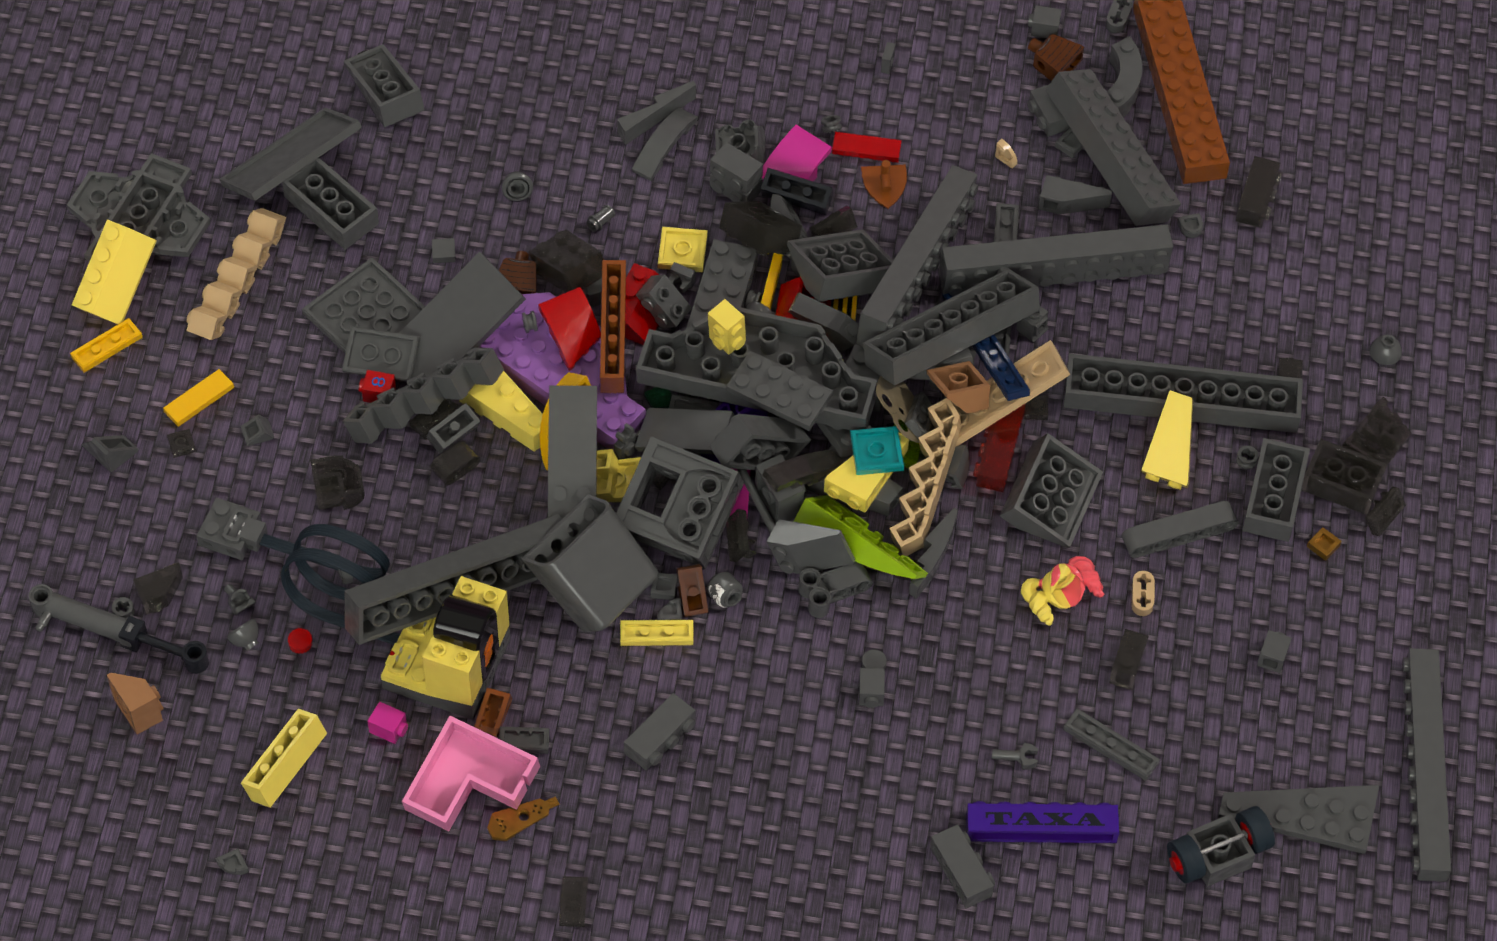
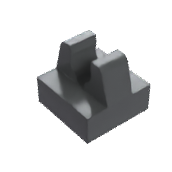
M674 262L670 268L669 280L673 285L675 283L681 284L680 292L684 293L688 288L692 289L696 282L695 270Z

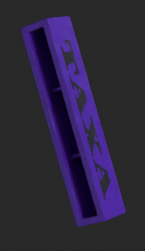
M976 801L967 805L966 830L971 842L1117 843L1119 836L1118 805H1111L1109 803L1086 805L1082 802L1072 805L1060 804L1058 802L1048 804H1036L1034 802L1011 804L1005 801L997 804H986L983 801Z

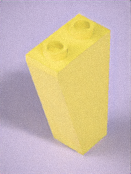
M1169 391L1141 470L1142 473L1146 474V479L1154 482H1159V479L1168 482L1169 487L1181 490L1182 487L1188 488L1193 412V399L1191 397Z
M899 433L902 456L904 457L908 451L909 439ZM852 456L827 475L824 483V492L833 499H839L847 503L852 509H859L865 513L893 472L856 475L854 457Z

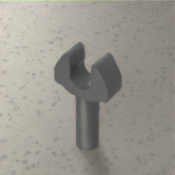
M1024 743L1023 747L1018 751L992 749V759L1018 761L1023 770H1029L1037 766V759L1025 757L1026 755L1038 754V748L1032 744Z

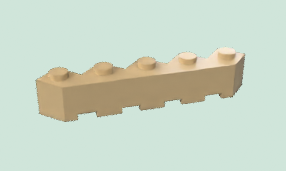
M263 208L253 210L247 220L249 225L247 232L239 234L234 239L232 257L223 259L217 269L219 274L217 281L208 284L204 288L202 306L194 308L189 312L186 331L209 340L221 337L225 330L223 326L227 318L232 319L240 306L239 298L241 294H247L255 281V271L257 268L262 270L270 256L268 252L271 245H277L286 220L285 216Z
M947 398L928 408L929 419L935 429L918 438L920 450L926 459L909 467L910 477L916 489L899 498L901 509L907 519L889 528L891 538L901 555L908 556L924 547V540L928 536L962 428L960 415L952 402Z

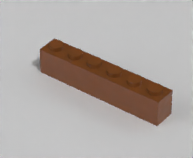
M602 260L601 393H624L626 260Z

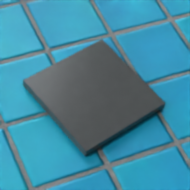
M370 258L302 308V314L340 350L346 353L351 326L400 333L425 306L375 259Z

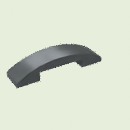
M677 108L670 113L647 141L632 168V172L652 181L662 168L664 158L683 133L687 135L697 122L698 117L681 108Z

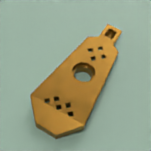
M555 796L546 801L539 798L520 804L517 810L510 807L494 812L491 815L487 830L493 840L508 841L519 832L547 817L549 809L560 804ZM522 814H526L529 818L522 821L519 817Z

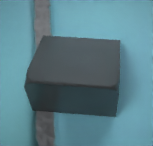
M259 414L241 425L247 446L274 438L269 420Z

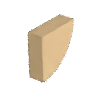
M999 140L996 145L995 157L1013 169L1017 165V157L1005 140Z

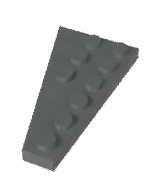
M1379 785L1224 792L1218 819L1232 814L1235 819L1237 813L1247 810L1252 806H1258L1266 814L1275 833L1365 854Z

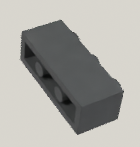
M672 693L624 741V754L646 771L652 765L656 766L661 761L663 754L668 749H673L685 732L688 733L693 729L696 724L695 709Z
M957 824L931 836L930 848L965 909L991 898L995 881L991 873H986L980 854L977 851L974 852L971 848V840L965 831L962 832Z

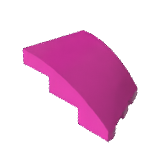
M795 125L764 163L763 176L761 178L764 180L767 168H771L814 181L817 178L818 166L831 153L832 147L800 126Z

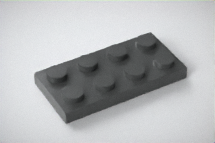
M749 351L726 386L727 392L810 431L833 395L832 389L752 351Z

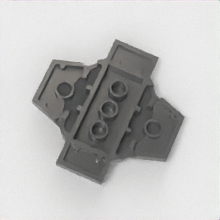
M151 153L140 170L132 171V175L125 178L118 177V174L89 171L67 204L68 211L92 230L94 241L84 254L85 260L90 262L107 220L157 240L151 255L189 257L210 225V218L191 202H186L183 187L192 175L191 168Z

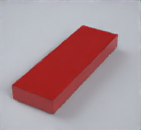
M835 132L832 154L881 161L888 160L898 163L902 140Z

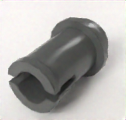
M605 205L595 215L588 217L586 222L588 228L593 232L601 231L603 225L612 217H615V211L611 206Z

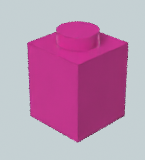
M380 701L367 721L369 733L396 744L399 737L405 735L408 729L406 713Z

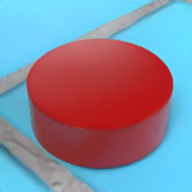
M303 628L293 630L288 636L289 648L298 654L309 651L313 645L311 633Z

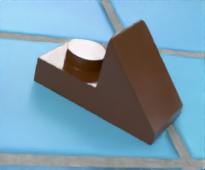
M697 564L676 568L679 582L678 592L684 616L708 613L702 566Z

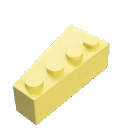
M504 371L493 385L474 384L468 395L459 400L462 404L467 403V405L475 409V412L480 416L484 415L493 421V424L498 428L508 431L510 436L535 452L540 448V425L543 414Z

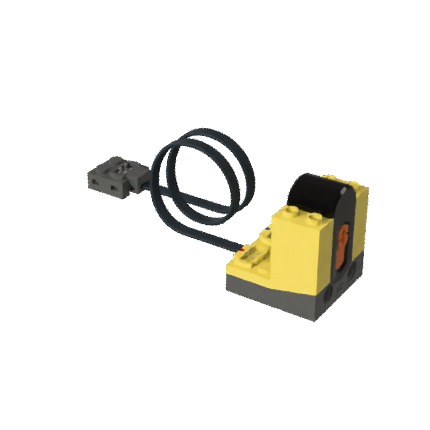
M217 497L196 536L198 546L239 560H243L247 549L258 552L261 545L289 554L281 571L282 585L288 597L296 606L312 617L345 628V615L320 607L307 599L294 585L290 577L289 565L295 561L298 570L311 585L330 596L345 600V590L348 588L338 586L324 579L309 566L307 561L337 571L340 569L359 580L362 584L384 577L390 566L389 558L378 546L349 530L328 524L310 525L300 532L294 544L267 535V526L265 522H262L259 511ZM309 536H326L340 540L368 554L381 568L361 566L329 551L301 546V541ZM460 576L452 595L447 596L443 601L437 617L407 627L402 630L401 634L394 632L377 638L394 645L381 674L383 689L474 720L486 689L489 687L511 639L507 591Z

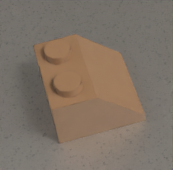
M970 361L927 370V375L946 398L966 413H976L989 408L990 384Z
M109 673L107 675L113 699L137 735L163 721L161 715L163 706L159 701L161 697L154 685L150 687L147 681L142 678Z

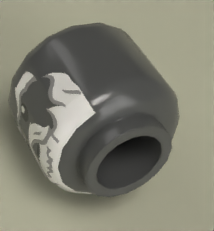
M721 572L715 574L710 579L707 592L717 605L723 608L733 607L741 600L743 587L731 573Z

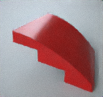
M581 287L538 304V309L549 326V333L558 346L560 356L569 371L575 367V363L583 355L585 356L589 352L590 347L595 345L601 338V331Z

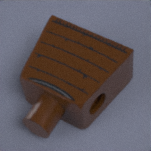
M1052 34L1044 43L1033 38L1028 45V50L1035 53L1034 68L1052 82L1058 72L1074 71L1083 60L1084 46Z
M525 251L516 252L515 259H503L499 271L521 294L537 293L536 262L529 261L530 255Z

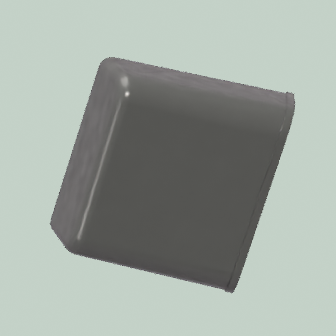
M589 494L521 558L522 562L528 566L583 632H599L607 628L658 577L657 568L614 512L609 502ZM587 507L594 511V518L591 521H587L584 518L583 513ZM571 523L578 527V533L575 537H571L567 532V528ZM554 539H558L562 544V548L558 553L551 549V542ZM542 555L546 563L535 561L536 556Z

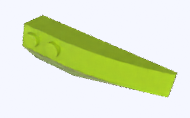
M829 495L805 498L793 521L841 530L855 558V562L867 567L911 579L925 578L928 574L908 556H900L898 554L899 549L894 544L883 542L884 536L878 531H870L868 529L869 524L864 519Z

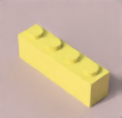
M297 709L242 780L241 784L251 801L271 808L327 735L316 714Z

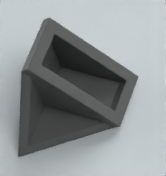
M124 435L93 437L92 441L81 444L111 473L139 450Z

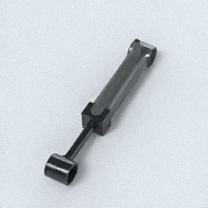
M45 584L35 585L29 591L28 596L32 611L37 616H40L36 626V630L39 632L43 631L51 617L118 641L121 647L136 653L141 644L144 643L177 655L184 661L186 669L194 674L202 673L208 668L207 650L200 641H190L184 647L148 635L145 621L130 615L127 619L53 592ZM193 656H200L197 659H191Z

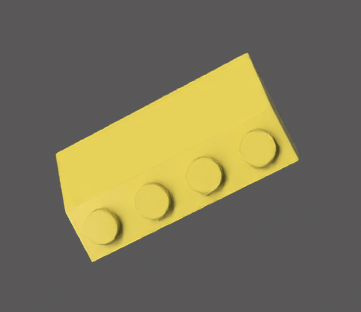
M107 220L72 306L115 324L123 322L157 240Z

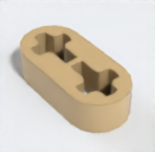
M1139 571L1133 577L1131 606L1135 614L1147 616L1152 612L1154 606L1155 580L1148 571ZM1140 580H1145V589H1141ZM1141 597L1145 598L1146 607H1141Z

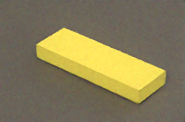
M620 620L621 646L693 645V620Z

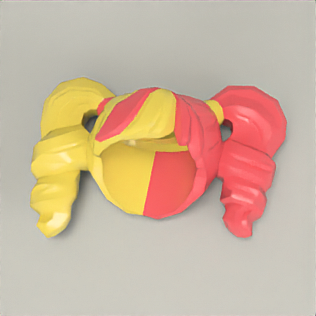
M1075 556L1069 559L1068 564L1061 563L1056 565L1042 579H1027L1021 587V595L1029 603L1032 613L1037 615L1039 620L1048 626L1052 625L1054 618L1051 608L1047 603L1059 609H1067L1076 606L1080 602L1085 587L1088 588L1090 593L1099 598L1104 596L1099 574L1095 571V565L1085 556Z

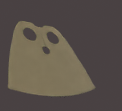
M880 376L876 385V395L879 401L891 414L893 422L901 434L909 440L919 443L918 438L909 428L908 432L904 431L898 422L900 419L905 423L914 395L904 382L893 385ZM882 395H886L889 398L892 407H889L884 402ZM899 408L903 410L904 415L899 411ZM930 424L928 432L934 430L932 424Z

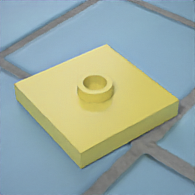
M662 227L658 269L670 270L673 263L676 262L695 270V272H703L708 230Z

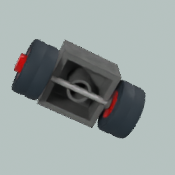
M1252 806L1247 810L1237 813L1235 819L1232 814H1229L1188 831L1186 835L1178 839L1171 840L1167 843V854L1172 869L1183 883H1190L1202 878L1208 887L1251 869L1255 854L1271 849L1275 845V836L1271 823L1264 811L1258 806Z

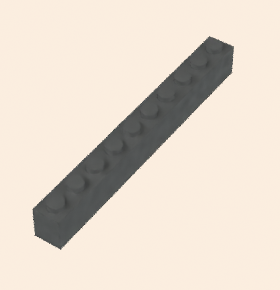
M1409 648L1407 657L1402 659V671L1406 672V679L1403 681V693H1407L1408 699L1404 703V714L1408 715L1409 722H1406L1405 735L1410 739V744H1407L1406 757L1411 759L1407 778L1408 781H1412V788L1409 789L1408 796L1409 803H1413V811H1410V826H1414V833L1411 834V848H1415V856L1412 858V871H1416L1418 881L1447 882L1451 873L1439 650Z

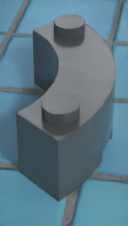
M1130 36L1112 45L1109 59L1116 72L1117 81L1107 93L1123 118L1130 112L1132 105L1138 97L1142 77L1141 55Z

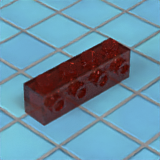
M1026 403L985 429L984 437L987 438L986 444L981 443L978 455L982 457L981 463L976 462L973 476L977 477L976 486L1004 493L1024 418Z

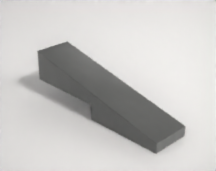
M692 81L654 96L653 105L618 118L617 132L624 144H628L664 120L675 109L682 108L696 99L695 82Z

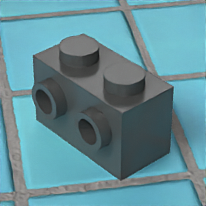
M665 274L651 276L636 294L642 306L653 315L655 322L662 328L677 327L692 309Z

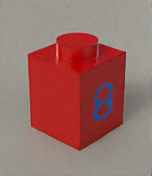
M367 370L365 378H361L359 383V392H362L363 402L372 403L378 400L377 395L393 387L396 389L395 375Z

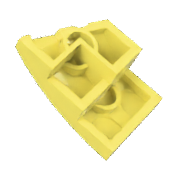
M613 449L597 450V497L607 502H621L641 457L618 460Z

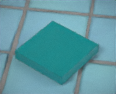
M896 426L850 430L856 475L904 471L899 432Z

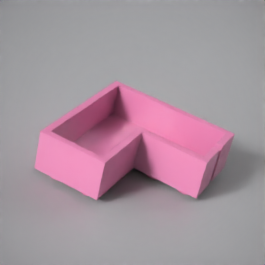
M449 716L404 796L402 803L406 811L447 831H450L472 789L517 810L527 792L526 785H531L540 768L539 760L537 757Z

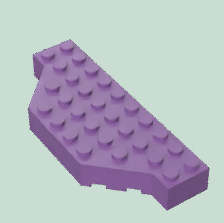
M550 292L522 294L526 300L478 348H493L504 368V372L520 389L545 406L549 399V385H557L568 372L586 375L591 386H597V442L605 448L613 449L614 451V444L618 441L616 433L618 431L622 433L624 425L627 423L634 428V433L637 434L642 427L646 409L627 396L625 374L624 393H601V338L595 345L590 347L589 352L585 356L583 355L575 363V367L569 371L560 356L558 346L549 333V326L538 309V304L556 296ZM530 311H534L538 331L530 330L529 333H526L522 321V313L529 314Z

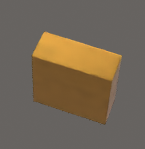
M1322 527L1308 542L1307 547L1326 561L1340 547L1342 541Z

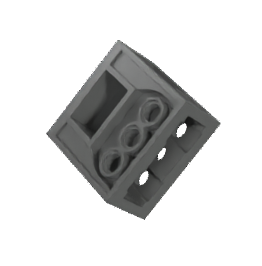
M650 437L616 514L636 541L694 565L700 564L702 568L706 569L744 485V481L736 470ZM657 473L676 480L660 517L641 510Z

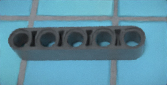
M1221 501L1126 529L1121 536L1130 557L1138 558L1231 531L1238 526L1239 522L1230 502Z

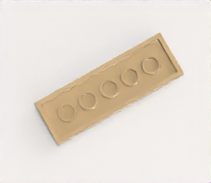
M1051 340L1014 363V366L1030 389V396L1007 401L994 379L990 378L987 380L990 384L988 409L976 413H966L952 402L960 415L962 426L956 446L964 443L1070 375Z

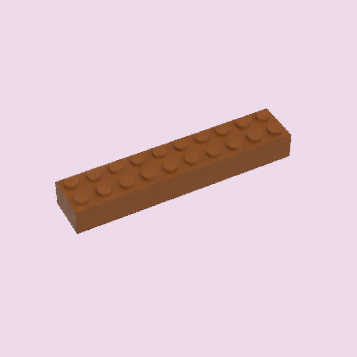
M1134 0V16L1182 183L1189 184L1227 179L1230 165L1229 157L1182 0Z

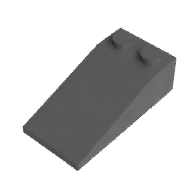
M384 44L344 60L346 68L373 113L384 127L393 125L425 110L420 89Z

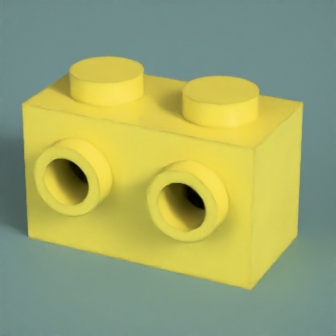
M724 299L708 312L709 338L719 350L723 349L729 355L734 350H739L745 344V316Z

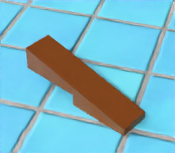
M487 688L474 727L498 738L500 726H503L512 702L511 694Z

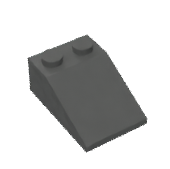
M778 519L766 541L780 569L788 574H800L806 568H814L821 571L854 564L855 558L841 530Z

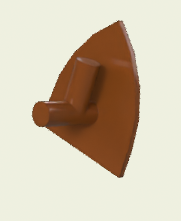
M884 160L881 166L861 167L863 183L869 195L877 203L889 209L899 200L904 192L907 181L906 164L890 165V161Z

